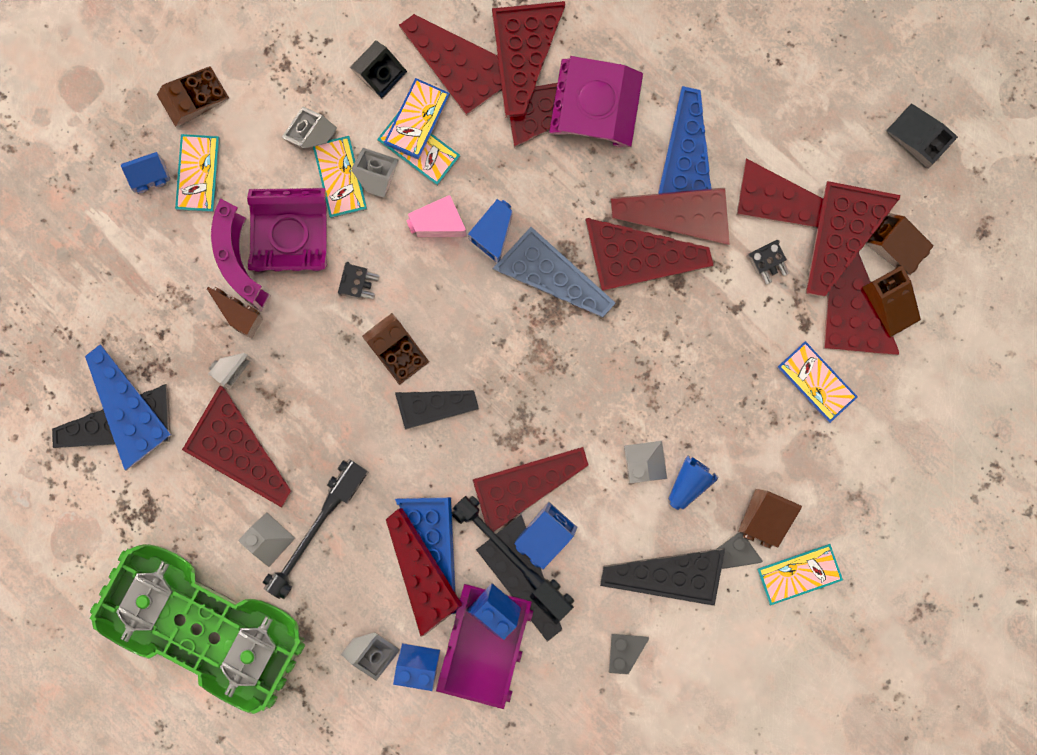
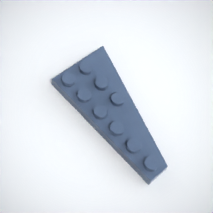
M532 227L524 233L492 268L497 272L602 318L616 304Z

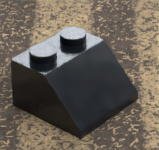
M376 40L350 67L360 80L381 99L407 73V70L390 50Z

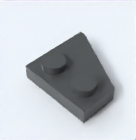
M740 532L716 548H725L722 569L762 563L763 560L750 542L743 538L744 534Z
M611 634L609 673L629 674L647 644L649 637Z

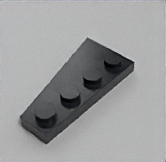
M474 390L395 392L405 430L479 409Z

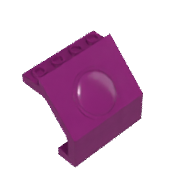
M576 56L562 59L549 133L554 135H582L612 141L615 147H632L643 73L626 65Z
M249 189L247 196L250 208L248 270L256 272L273 270L279 272L282 270L320 271L327 267L326 189Z

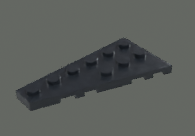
M164 384L140 395L169 430L167 384ZM103 409L52 428L53 448L116 445ZM167 438L164 442H170V439Z
M521 514L496 535L529 569L531 568L544 577L541 568L535 567L526 554L522 555L518 552L514 544L516 539L526 529ZM490 539L476 549L512 597L532 602L530 610L534 611L531 621L547 642L562 631L560 622L555 624L529 597L534 590L525 579L524 574Z
M725 548L604 565L600 586L715 606Z

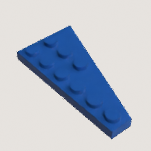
M681 87L658 193L712 189L701 90Z
M100 344L89 352L85 358L124 470L127 471L172 434Z
M451 497L395 499L397 505L403 508L455 592Z

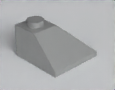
M302 107L282 138L304 149L327 143L332 138L337 127L323 115Z
M362 148L351 171L366 192L372 193L375 196L385 197L399 159Z
M245 353L220 358L219 361L215 360L209 367L211 371L208 374L220 384L230 389L252 358Z
M662 441L624 446L629 484L667 479Z
M266 512L238 541L254 556L270 567L292 543L295 537Z
M374 632L352 639L341 655L354 667L377 681L400 649Z

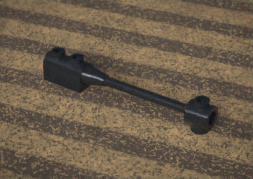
M349 459L347 462L343 460L337 469L340 471L337 478L332 476L327 484L329 490L321 513L282 572H274L273 575L268 574L263 581L265 587L263 589L278 599H285L292 589V586L289 585L288 575L326 517L333 512L341 501L346 504L349 503L369 471Z
M467 496L463 497L453 507V518L460 524L464 521L466 523L474 522L524 574L525 579L534 590L529 597L555 624H558L574 608L572 605L574 599L568 593L564 596L559 591L561 586L556 580H546L531 568L529 569L478 516L480 509L477 506L480 504L474 496L470 498Z

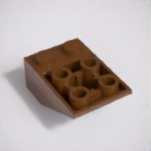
M211 66L165 83L157 93L159 100L175 127L195 119L229 99Z
M903 266L863 286L866 295L890 337L921 320L912 282Z
M207 287V291L229 325L252 339L263 321L259 316L260 312L249 305L245 308L243 306L244 303L233 296L229 299L226 297L228 294L217 287L213 289Z
M393 313L362 335L363 339L399 385L430 362Z

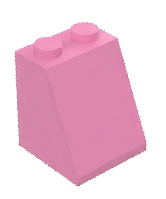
M450 195L409 213V219L406 220L411 233H416L417 237L467 236L464 224Z

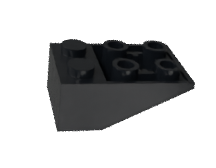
M912 103L886 130L928 169L958 138L946 125Z

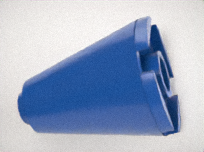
M687 455L668 499L671 501L669 504L676 510L680 508L684 510L712 486L719 477L715 473L713 475L708 473L710 469L706 465Z

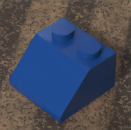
M158 152L120 164L134 193H144L150 187H161L166 185L167 181H170L164 159Z

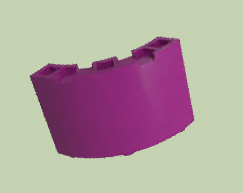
M220 198L211 226V243L215 261L228 284L251 306L262 311L270 294L262 290V286L249 277L240 254L241 233L247 218L236 213L238 207Z
M464 584L460 597L462 606L456 612L436 692L504 709L506 702L510 703L513 691L509 690L516 662L520 663L523 651H519L526 623L527 621L531 622L534 611L530 610L532 602L508 596L521 607L517 627L503 640L495 636L466 611L486 589Z

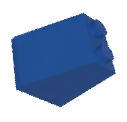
M498 199L468 233L469 241L496 263L501 260L512 220L511 205L505 200L500 201Z
M548 502L520 534L514 544L517 551L522 555L526 554L535 567H540L544 570L574 537L577 526Z
M492 583L466 611L495 636L504 640L517 627L521 607Z
M402 643L393 685L433 691L440 650Z

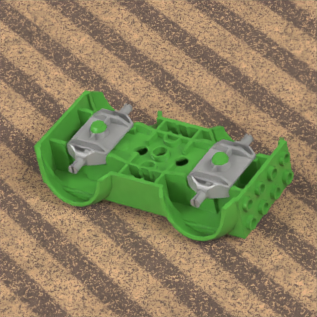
M143 544L131 549L127 548L126 551L123 550L118 558V561H120L118 567L113 568L108 577L110 579L108 585H104L99 593L101 598L98 604L94 603L90 610L92 615L89 619L92 620L93 629L105 638L138 656L150 659L159 654L198 675V685L201 688L244 712L255 714L261 710L265 711L273 707L278 698L275 696L276 692L280 691V689L282 690L287 681L284 678L285 675L289 674L296 664L294 658L296 655H300L305 647L303 643L305 639L300 636L299 626L293 617L276 606L256 599H245L236 603L195 580L194 567L187 560L162 547ZM178 614H182L186 618L182 626H178L174 621L175 616ZM195 623L202 626V632L199 635H195L192 632V626ZM213 632L220 635V641L217 644H212L209 641V636Z

